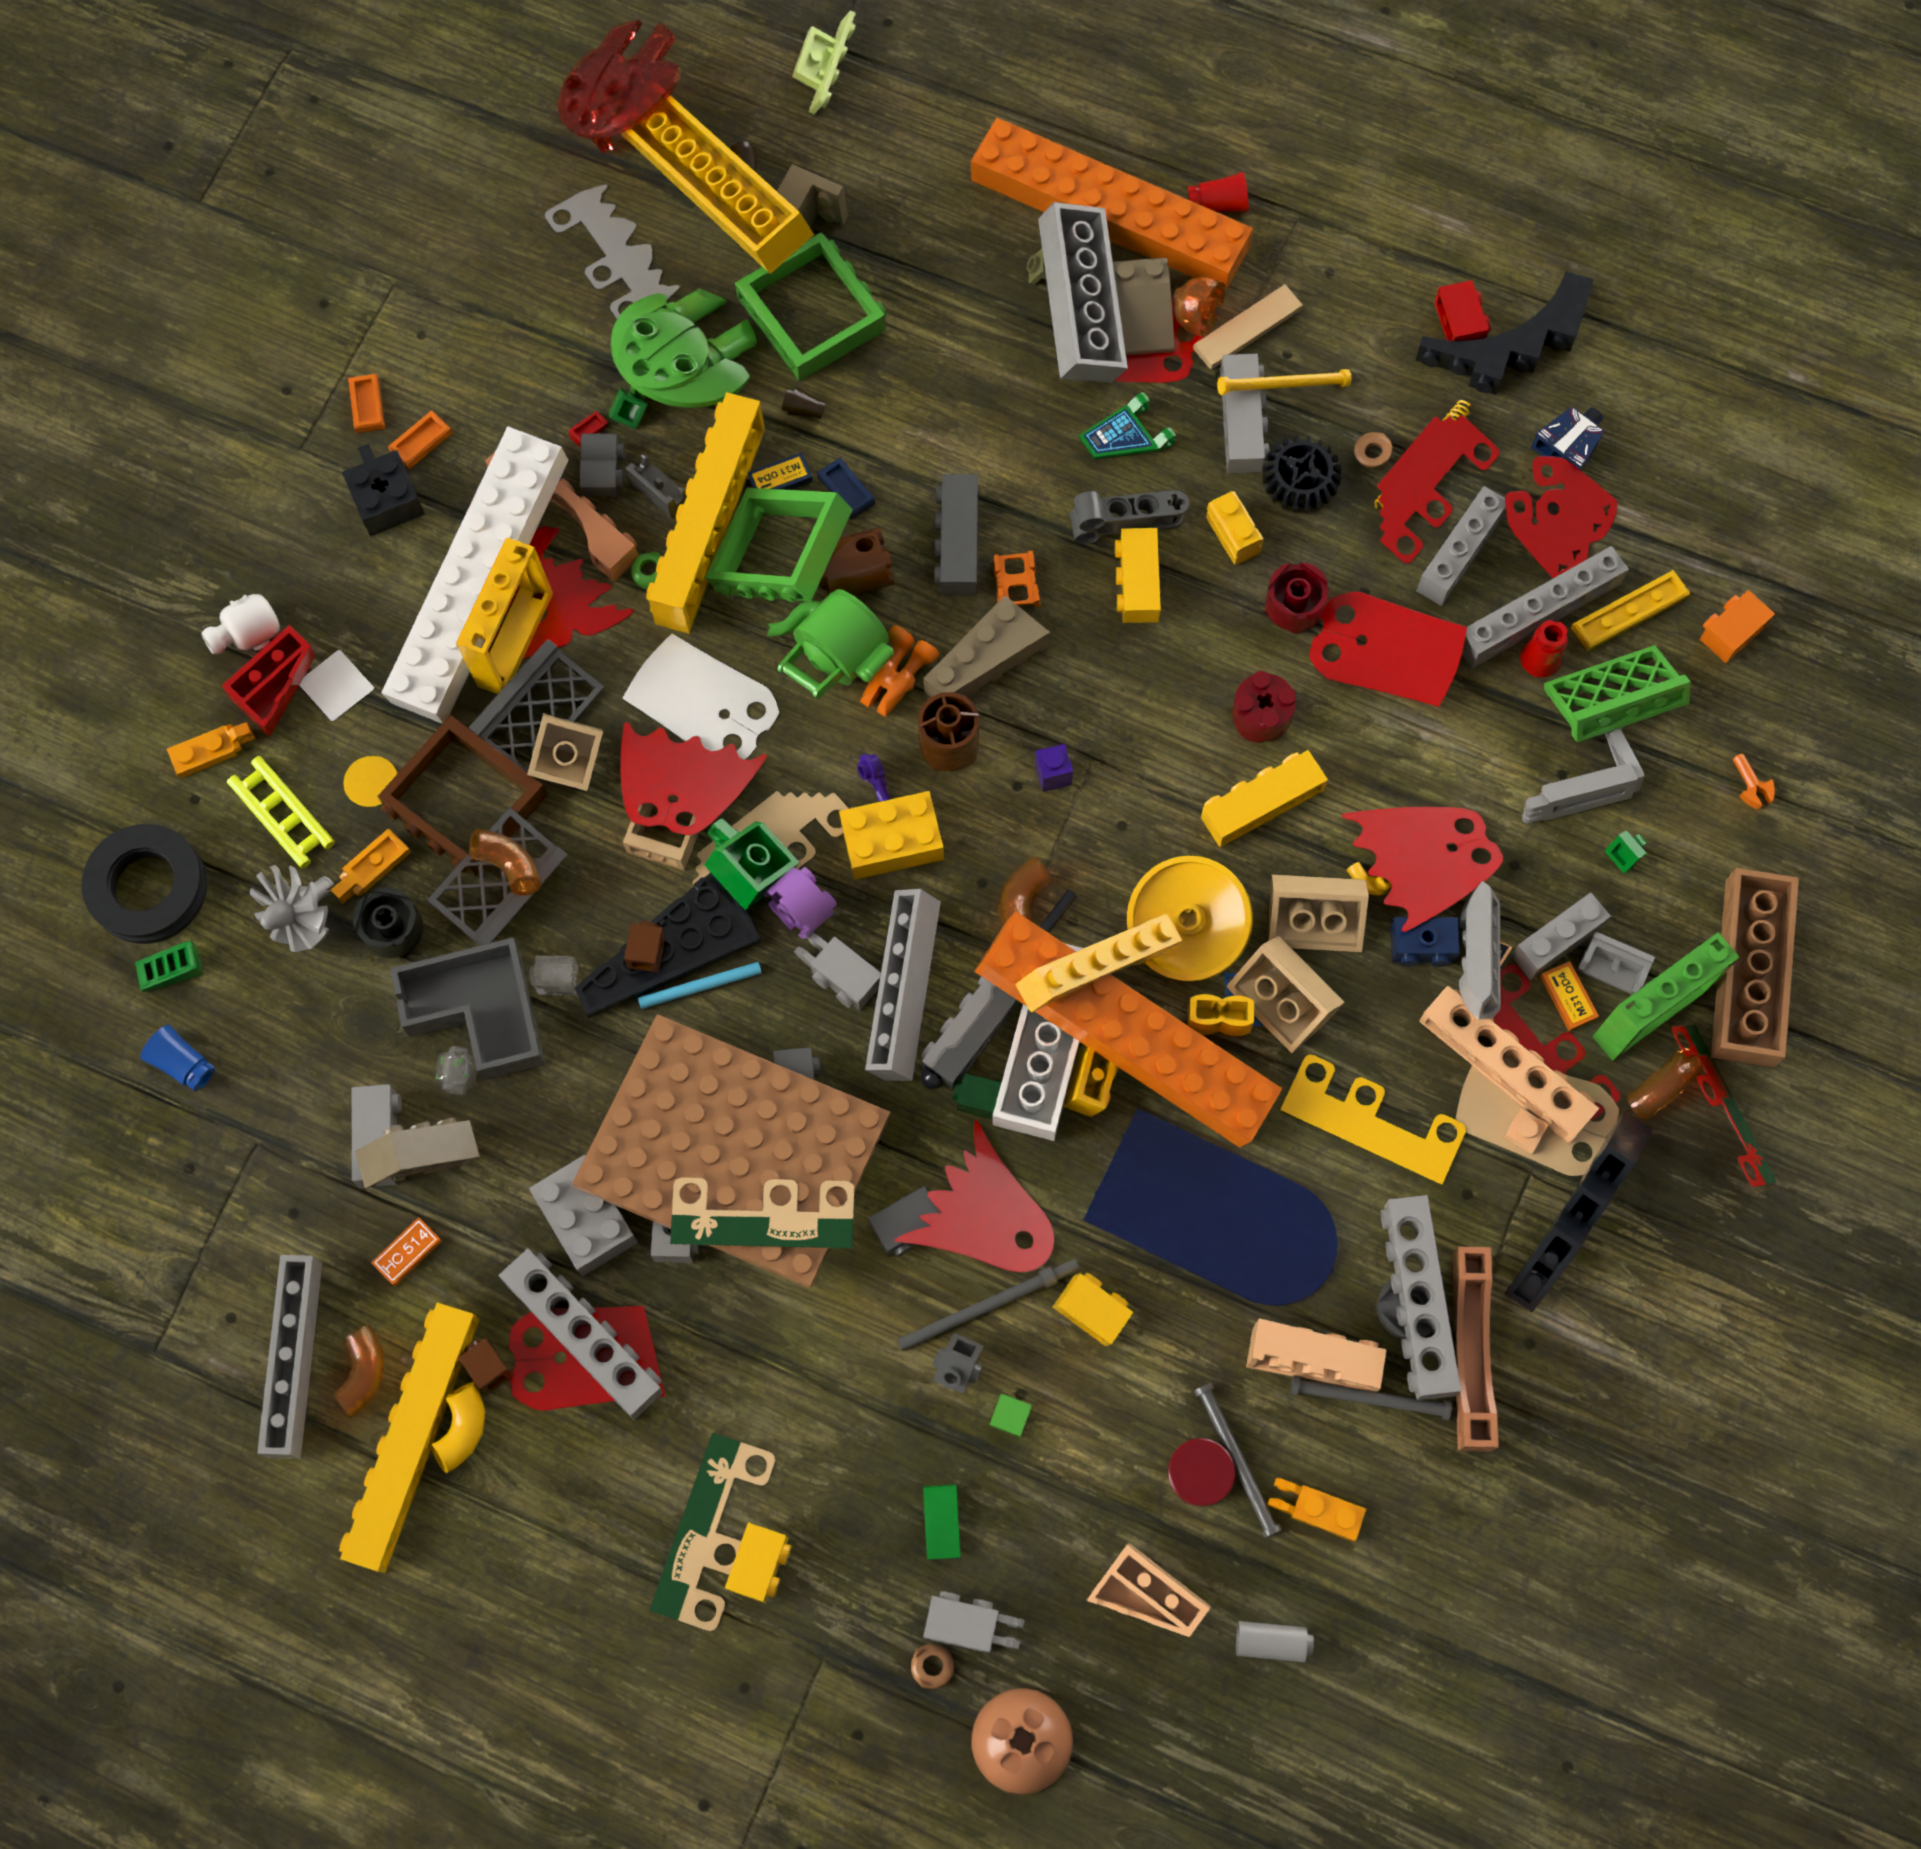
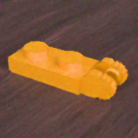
M1276 1478L1274 1486L1278 1487L1279 1490L1298 1495L1295 1506L1278 1498H1269L1267 1506L1291 1515L1292 1519L1347 1540L1356 1541L1366 1512L1365 1508L1305 1485L1299 1486L1287 1480Z

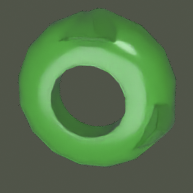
M658 551L638 556L631 566L633 581L641 588L648 589L649 584L655 582L658 573L644 575L641 573V568L649 562L657 565L661 556Z

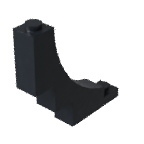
M1626 1111L1608 1134L1579 1184L1535 1247L1523 1268L1505 1292L1507 1296L1529 1311L1533 1312L1583 1246L1591 1228L1610 1204L1618 1186L1636 1164L1653 1130Z

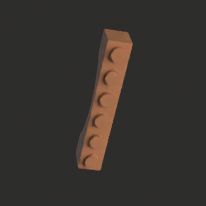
M494 452L489 458H487V459L485 460V463H486V465H487V468H488V466H489V464H490V462H491V460H492V458H493L495 452ZM562 478L559 480L550 501L566 510L579 523L587 536L588 549L593 564L615 582L638 557L636 541L628 533H620L611 518L606 514L602 516L598 514L591 501L585 496L581 498L577 496L571 484Z
M1457 1247L1452 1253L1455 1358L1461 1392L1456 1395L1458 1451L1492 1452L1498 1448V1421L1490 1360L1491 1247Z

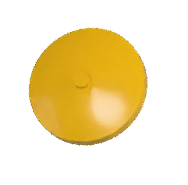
M1180 856L1156 865L1138 882L1128 904L1127 929L1136 927L1166 913L1168 914L1182 941L1161 956L1145 962V964L1157 973L1179 981H1201L1217 976L1227 970L1242 955L1252 932V906L1245 887L1225 866L1204 857Z

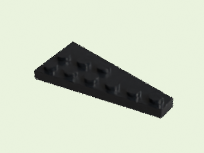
M711 872L704 878L701 877L693 884L694 887L680 899L677 898L651 921L658 924L666 936L659 973L628 968L624 960L626 943L607 963L601 964L575 987L588 1018L761 943L747 910L743 909Z

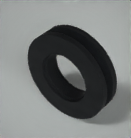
M155 824L132 825L112 833L93 850L83 870L82 895L92 917L113 936L131 943H156L180 933L196 918L206 897L207 874L200 856L177 832ZM153 856L163 858L169 862L174 870V883L170 893L162 903L149 910L137 912L127 910L119 904L116 898V884L120 874L129 864L140 858Z

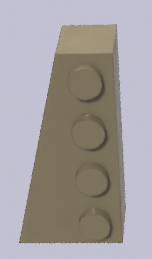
M1004 596L924 677V693L932 697L942 692H955L969 698L977 693L979 688L1001 678L1006 671L1016 665L1020 666L1025 663L1030 656L1038 651L1041 653L1049 648L1050 632L1009 598Z

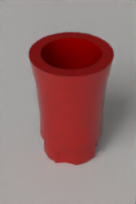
M1244 171L1225 178L1198 183V186L1187 187L1188 200L1217 213L1249 212L1248 191Z
M1545 621L1536 629L1531 640L1522 648L1520 653L1521 665L1532 676L1545 678L1554 675L1560 669L1562 655L1568 642V630L1562 622Z

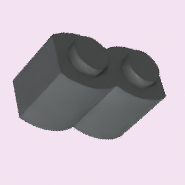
M582 434L580 489L582 496H618L619 487H624V471L619 469V462L625 460L624 443H619L618 434Z

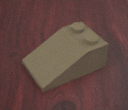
M1167 258L1113 262L1126 355L1174 352L1171 287Z

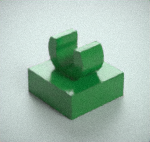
M1626 830L1619 834L1604 852L1625 874L1633 869L1647 854L1642 847L1648 842L1640 834L1632 837Z

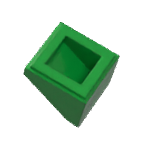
M620 387L610 408L609 418L636 430L648 403Z

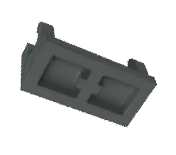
M643 454L641 456L642 463L638 468L633 463L626 467L630 484L672 519L676 515L679 505L685 503L687 498L686 490L683 487H679L657 468L650 458Z

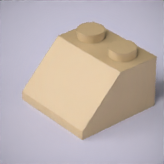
M543 714L527 775L587 791L603 730Z

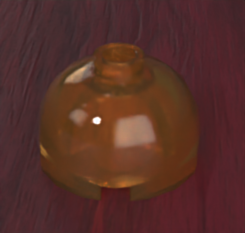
M1199 276L1191 278L1182 288L1178 287L1172 298V304L1175 305L1174 314L1176 321L1184 330L1202 337L1211 331L1218 319V316L1214 314L1217 305L1223 306L1225 284L1212 277Z

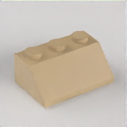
M1272 875L1269 899L1268 941L1280 936L1290 948L1362 952L1369 899L1366 880Z
M1280 936L1262 944L1226 986L1235 996H1245L1254 1000V1016L1291 1053L1295 1052L1325 1025L1345 1003Z

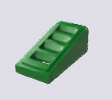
M192 940L135 962L142 992L204 975L198 947ZM182 957H186L187 965L184 967L181 962ZM174 960L176 970L171 971L169 961ZM163 963L165 972L162 976H160L158 964ZM147 967L152 968L154 979L149 981L146 973Z

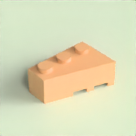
M1130 1543L1126 1545L1086 1600L1188 1637L1191 1636L1210 1609L1209 1604Z

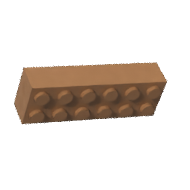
M1735 868L1725 881L1721 936L1740 958L1717 981L1711 1058L1775 1068L1786 1057L1798 877Z

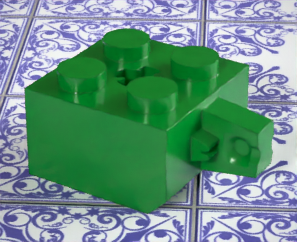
M721 818L708 831V835L714 841L716 849L713 850L704 866L744 910H747L765 897L764 892L792 867L796 868L800 863L762 822L755 821L739 832Z

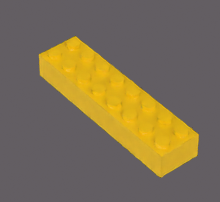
M726 392L723 402L717 404L715 424L713 428L709 427L707 430L704 453L700 452L698 454L695 464L696 474L694 479L690 478L687 483V498L685 503L680 504L677 509L676 527L668 533L666 547L668 548L665 556H660L657 562V577L654 583L651 582L646 593V599L649 601L650 612L653 614L655 624L690 634L708 585L705 576L732 521L748 478L747 472H750L765 432L760 401Z

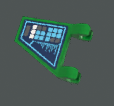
M1141 392L1127 405L1078 436L1096 460L1161 451L1175 444L1176 435L1168 427L1152 439L1135 416L1144 413L1150 407L1148 396Z

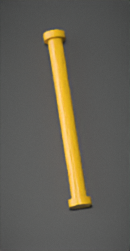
M1341 369L1338 373L1243 379L1220 377L1217 387L1220 395H1227L1230 391L1339 384L1341 387H1348L1351 384L1352 376L1349 369Z

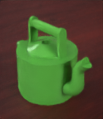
M836 589L829 593L822 602L818 600L802 602L784 621L768 624L770 627L767 633L768 637L783 636L793 631L797 644L780 662L777 669L780 673L787 674L812 692L816 699L821 698L837 682L848 686L858 676L865 682H871L873 676L894 655V650L887 645L889 635L881 621L859 599L841 589ZM803 652L817 670L828 675L821 684L793 664Z

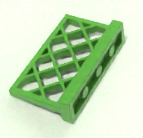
M1653 645L1544 683V690L1572 727L1571 735L1578 743L1689 704L1691 681L1685 674L1679 676L1658 648ZM1651 657L1656 662L1655 667L1639 664L1640 661ZM1619 668L1629 670L1627 676L1614 674L1612 671ZM1635 672L1650 675L1648 681L1632 678ZM1656 676L1669 679L1660 683L1654 682ZM1590 678L1601 680L1599 686L1584 683V681ZM1607 681L1623 684L1620 690L1605 687ZM1628 686L1641 688L1631 693L1626 692ZM1561 688L1574 689L1571 695L1557 692ZM1579 691L1595 694L1592 700L1577 697ZM1600 696L1614 698L1605 702H1598ZM1572 705L1585 708L1576 712L1571 711Z

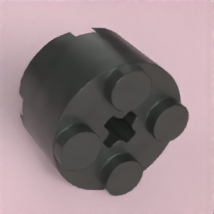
M390 887L374 890L375 892L360 899L353 913V924L358 936L367 948L374 954L384 958L410 955L423 934L422 916L411 899L404 892Z

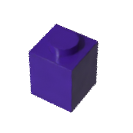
M1065 744L1035 751V767L1043 792L1072 785L1073 769Z

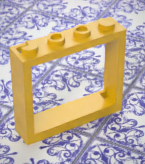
M507 537L456 642L477 686L499 694L516 675L553 595L535 547ZM518 585H520V589L515 597V600L507 614V617L489 653L488 649L511 603V600L518 588ZM535 593L543 594L542 599L534 598ZM478 638L485 640L482 648L476 646Z

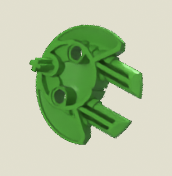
M700 288L677 302H669L668 304L667 296L664 294L649 295L628 306L615 322L611 337L612 358L619 373L631 385L630 392L644 401L647 396L660 403L677 407L699 408L723 402L726 392L736 395L749 381L750 376L744 366L731 361L756 346V337L749 321L745 319L718 337L706 339L704 333L698 327L695 328L694 323L727 303L725 299Z

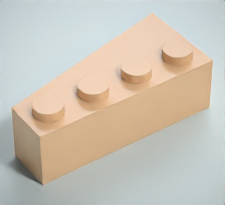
M1259 1318L1252 1329L1246 1368L1291 1377L1296 1375L1300 1376L1301 1379L1378 1392L1381 1389L1386 1349L1378 1348L1379 1344L1373 1341L1359 1340L1358 1343L1346 1340V1337L1331 1333L1325 1335L1314 1332L1311 1329L1292 1327Z

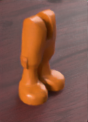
M893 625L888 631L894 655L873 676V680L868 682L860 700L861 704L870 708L882 690L886 689L887 692L877 708V713L885 718L897 706L904 695L914 688V675L924 665L936 662L940 655L939 651L931 644L919 640L914 646L912 655L905 667L897 672L900 662L912 649L915 640L908 631L896 625Z

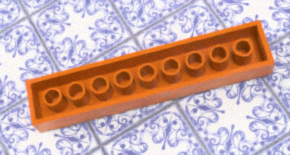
M1000 118L995 119L971 160V181L1042 212H1045L1053 202L1105 208L1109 241L1150 259L1167 258L1168 267L1225 292L1250 248L1252 227Z
M1015 911L1005 922L974 972L1027 1006L1015 984L1035 969L1076 951ZM1111 974L1076 990L1050 1005L1034 1011L1087 1047H1091L1096 1053L1239 1148L1252 1142L1282 1090L1281 1087Z

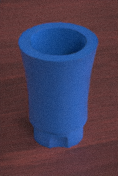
M165 1025L156 1031L147 1041L140 1055L142 1061L157 1067L183 1086H188L194 1092L206 1086L215 1073V1067L181 1038L171 1025Z

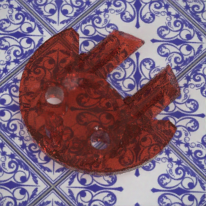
M634 20L613 26L600 46L593 49V51H588L574 65L561 87L558 97L560 119L573 134L591 139L601 153H606L607 150L613 149V140L610 136L625 132L647 119L666 101L677 85L682 72L681 68L670 61H662L676 38L671 30L662 23H659L654 28L640 51L634 54L629 62L622 54L639 31L642 23L640 20Z

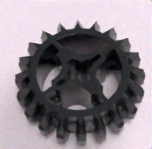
M1298 435L1294 437L1293 442L1285 438L1282 446L1276 443L1273 451L1268 453V460L1263 464L1262 471L1264 474L1262 482L1266 484V494H1273V503L1281 500L1282 509H1285L1288 505L1293 506L1292 510L1294 513L1301 507L1307 514L1310 511V506L1318 511L1322 503L1326 505L1330 503L1331 496L1335 497L1338 492V486L1341 484L1342 477L1340 474L1342 467L1340 464H1337L1338 454L1331 455V445L1322 448L1321 439L1316 443H1312L1310 435L1305 441H1301ZM1314 463L1322 470L1324 476L1320 474L1321 471L1314 467ZM1279 472L1284 474L1283 477L1290 482V486L1284 482Z

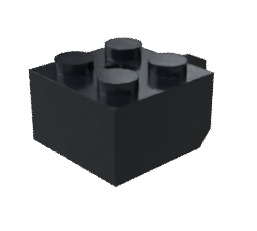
M369 444L359 447L358 450L364 463L345 470L342 474L370 537L425 515L398 451L395 450L375 458Z

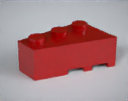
M289 625L222 685V688L226 695L270 738L313 662L315 654L311 645Z

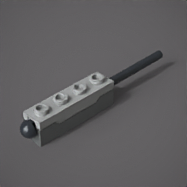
M1067 890L1039 927L1050 934L1077 898L1076 894ZM981 976L978 981L980 986L974 994L968 993L960 1003L959 1008L961 1011L955 1019L950 1017L940 1030L942 1036L936 1043L931 1041L921 1055L924 1058L922 1060L923 1071L921 1073L923 1085L928 1089L934 1090L944 1084L953 1091L956 1082H960L963 1079L965 1073L969 1071L1021 1002Z

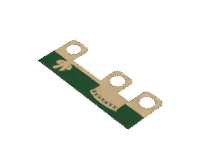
M681 1177L674 1182L670 1244L852 1248L854 1186L849 1181H824L821 1184L819 1212H797L798 1185L793 1180L771 1179L764 1184L763 1211L706 1210L708 1184L705 1179ZM688 1183L696 1184L701 1191L699 1200L692 1204L683 1202L679 1195L680 1189ZM778 1185L786 1186L791 1192L790 1201L782 1206L775 1205L770 1199L771 1190ZM835 1186L842 1187L847 1192V1201L840 1207L831 1206L826 1199L828 1190Z
M712 1433L649 1611L707 1631H713L718 1627L725 1607L723 1598L697 1589L696 1586L703 1566L730 1575L734 1561L730 1565H720L715 1560L714 1553L719 1545L727 1543L734 1547L737 1555L741 1541L716 1533V1529L734 1478L736 1477L756 1485H765L769 1480L775 1463V1456L771 1452ZM753 1455L762 1456L767 1463L766 1471L758 1477L749 1475L745 1467L746 1461ZM705 1599L712 1601L716 1606V1615L708 1622L698 1620L695 1615L697 1603Z

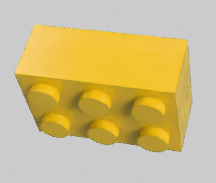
M930 791L839 811L854 880L944 860V847Z

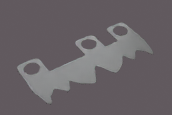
M601 185L581 191L549 209L545 213V218L556 232H563L575 224L583 222L606 255L585 269V274L595 288L602 289L623 278L631 290L630 293L617 299L610 305L612 313L618 319L620 316L618 307L622 302L631 301L634 303L641 298L657 293L664 294L669 299L679 289L680 285L669 287L667 285H660L659 280L663 272L662 269L648 270L652 261L651 244L626 245L628 238L634 232L637 225L625 218L610 217L616 206L615 204L600 202L601 194L607 189V185ZM561 209L567 210L571 214L570 221L565 225L556 224L553 221V215L556 211ZM598 266H607L611 270V276L606 281H597L593 277L594 269Z

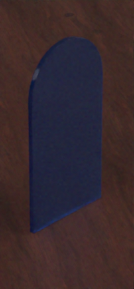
M1137 1108L1126 1133L1122 1136L1123 1139L1098 1190L1095 1191V1197L1083 1221L1254 1303L1269 1306L1289 1305L1307 1298L1321 1287L1329 1274L1334 1270L1333 1266L1337 1256L1338 1240L1334 1221L1326 1206L1315 1194L1293 1181Z

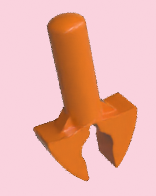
M1744 754L1735 756L1733 762L1747 785L1746 791H1743L1739 796L1741 800L1759 810L1763 804L1756 796L1757 791L1764 795L1767 804L1770 805L1774 800L1775 794L1773 780L1771 779L1767 782L1758 780Z

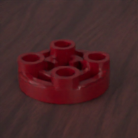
M1196 1438L1183 1443L1173 1453L1168 1465V1479L1174 1493L1185 1504L1207 1507L1220 1502L1230 1492L1235 1480V1466L1231 1455L1221 1444L1206 1438Z

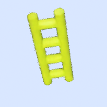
M257 756L251 762L256 771L243 781L237 775H233L227 780V784L298 866L304 869L311 863V860L306 856L309 851L319 843L325 849H330L335 844V841L261 756ZM265 779L274 792L262 802H259L250 790ZM284 801L293 813L278 824L269 811ZM302 822L312 834L297 845L287 833Z

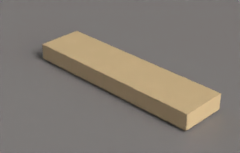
M1284 284L1196 342L1193 349L1209 369L1212 370L1221 364L1223 355L1236 354L1301 311L1303 305Z

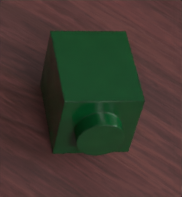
M965 1073L963 1082H956L952 1100L957 1101V1111L993 1120V1112L1001 1082Z

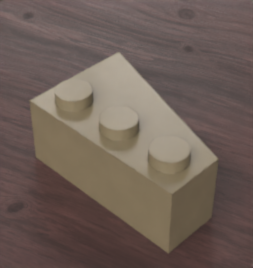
M456 1118L439 1121L434 1126H430L429 1122H422L411 1126L408 1130H403V1126L391 1127L383 1131L384 1136L355 1151L365 1188L374 1187L377 1183L391 1177L394 1178L395 1182L404 1180L405 1175L423 1172L425 1175L463 1166L480 1157L470 1120L456 1122Z

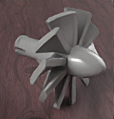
M276 865L269 867L274 874L276 885L268 881L262 872L257 874L258 881L265 887L271 897L253 888L250 889V895L261 906L269 905L265 911L254 914L264 929L272 930L270 938L275 942L289 944L290 951L292 952L310 950L318 945L326 937L329 929L324 927L328 914L327 905L317 907V903L332 894L331 889H329L334 886L332 880L322 876L314 883L311 881L308 887L301 886L299 875L295 867L292 866L289 867L291 887L283 878Z

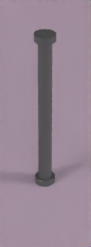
M1293 1375L1290 1394L1298 1396V1393L1328 1397L1439 1415L1443 1420H1449L1451 1416V1400L1444 1399L1443 1403L1430 1400L1416 1401V1398L1300 1380V1376Z
M1206 1384L1194 1391L1196 1397H1201L1224 1448L1233 1459L1235 1471L1264 1529L1261 1533L1265 1539L1282 1531L1280 1524H1275L1212 1392L1215 1389L1213 1384Z

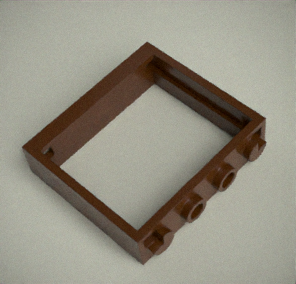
M450 715L377 797L383 805L381 810L393 821H396L397 818L402 820L406 824L404 828L417 839L420 836L424 837L429 841L427 846L439 856L446 854L452 859L450 861L451 865L456 868L467 856V853L398 801L452 739L524 792L511 809L525 821L548 795L543 784L532 776L527 775V772ZM510 817L502 825L503 838H511L520 828V825ZM498 831L491 837V839H499ZM499 843L485 844L481 849L482 862L491 861L499 851ZM478 854L470 862H478ZM479 866L465 867L461 872L465 873L468 871L476 877L479 874Z

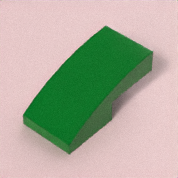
M956 1484L923 1486L927 1560L961 1558Z

